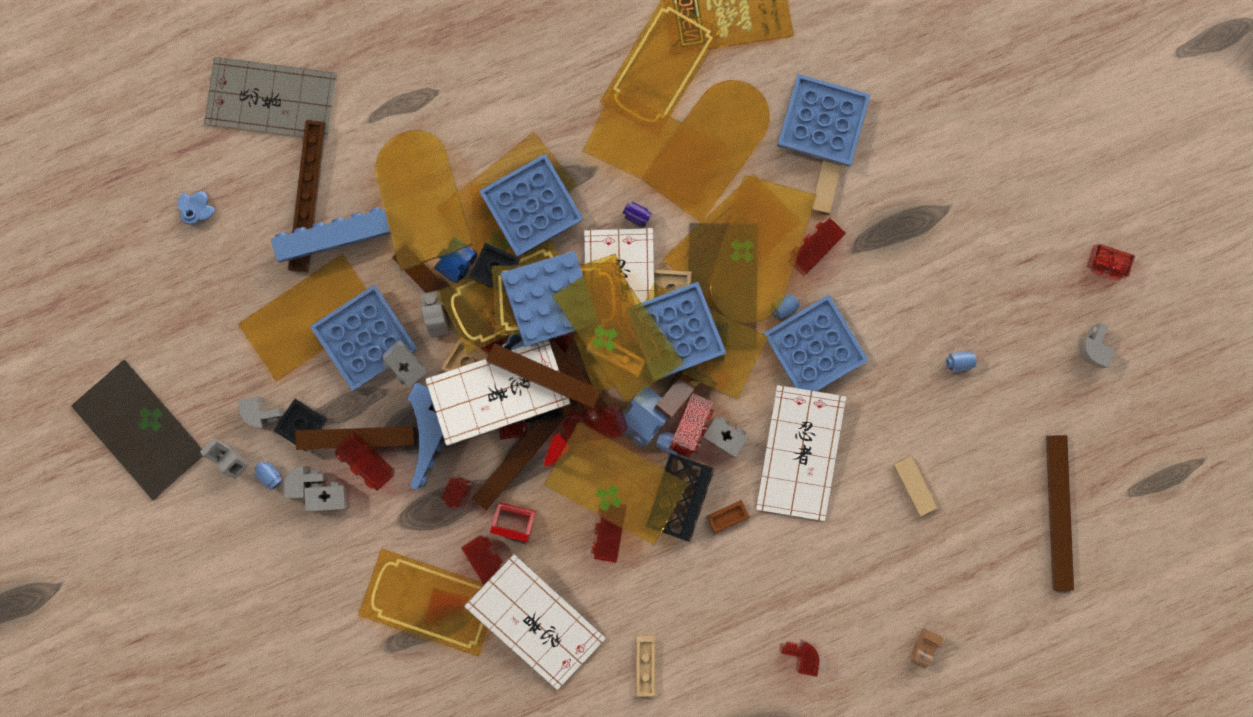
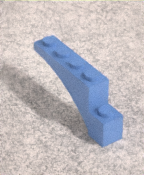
M415 382L407 400L411 401L417 419L419 455L410 487L419 490L421 487H425L428 481L426 475L429 469H433L437 460L434 459L437 451L441 452L445 442L442 441L444 436L435 411H432L434 404L429 389Z

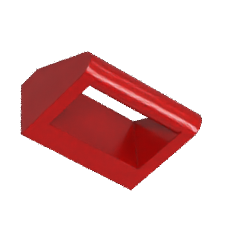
M561 433L555 435L551 440L544 460V466L546 467L555 464L572 449V446Z
M498 502L490 533L528 542L536 511ZM505 511L530 517L526 532L497 525L500 512Z

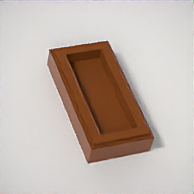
M742 500L707 515L714 534L750 518Z

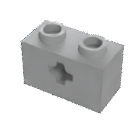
M401 340L383 354L384 366L389 371L393 370L397 374L396 378L401 384L406 383L411 387L427 373L426 367ZM400 363L407 364V366H400Z
M721 416L718 419L714 417L702 438L731 456L737 457L748 439L745 436L746 432L737 426L733 429L728 425L730 422ZM729 431L730 440L726 439L723 441L721 433Z
M330 482V486H322V483H310V487L304 488L305 511L348 508V486L342 485V482ZM323 494H330V498H323Z

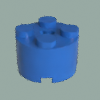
M455 237L451 241L448 250L444 248L439 254L438 258L441 260L437 262L434 269L450 281L458 284L469 272L468 268L470 265L473 266L478 253Z

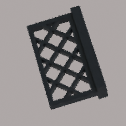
M670 454L660 483L665 486V481L673 477L677 487L668 491L661 484L659 485L655 497L656 500H654L646 527L691 542L715 468ZM673 459L681 461L683 469L674 473L671 468ZM693 466L700 467L699 476L692 479L687 469ZM685 471L689 481L680 485L675 475ZM691 483L694 492L686 497L681 487ZM663 488H664L665 493L661 494L662 491L659 493V491H660V490H663ZM679 489L684 499L673 503L669 493ZM667 495L671 505L661 509L658 503L659 499ZM685 501L688 510L687 513L680 516L675 506ZM673 507L677 518L668 522L663 511ZM661 513L665 524L659 527L652 525L653 517ZM678 519L682 525L680 534L672 532L669 525Z

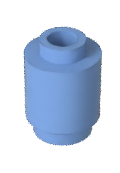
M786 294L771 304L770 312L775 319L779 318L782 320L797 311L796 308L800 307L793 294Z
M969 351L951 353L946 358V367L952 373L971 370L977 364L975 354Z
M660 431L655 446L660 447L659 449L677 455L678 452L682 453L685 442H682L683 438Z
M263 461L255 467L256 472L254 475L266 488L273 490L283 481L281 474L270 462L265 463Z

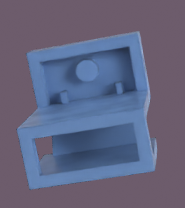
M645 384L613 427L620 434L631 440L635 446L643 450L668 419L655 408L662 397Z

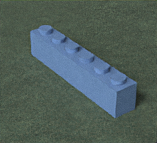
M380 207L369 210L370 213L362 215V212L350 215L351 218L343 220V217L335 218L329 224H324V222L316 223L310 229L305 227L297 228L294 230L295 233H278L275 235L276 238L271 239L276 260L282 263L392 234L385 209L381 210Z

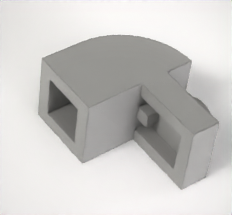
M440 291L420 294L423 307L422 313L430 337L450 334Z
M1103 323L1092 326L1088 332L1089 338H1082L1079 341V352L1082 358L1100 369L1108 368L1115 352L1114 349L1101 344L1108 329V326Z
M262 397L238 400L242 419L253 427L266 428L267 423L279 421V417L284 415V409L280 408L265 411Z
M214 437L200 451L205 458L216 463L224 474L234 479L249 466L233 447L225 441L221 442Z
M308 466L293 469L289 472L284 482V498H304V488H308V482L327 481V473H321L320 469L309 470L308 474Z

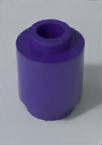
M633 201L631 205L627 203L623 214H625L624 219L638 226H646L652 214L647 208Z

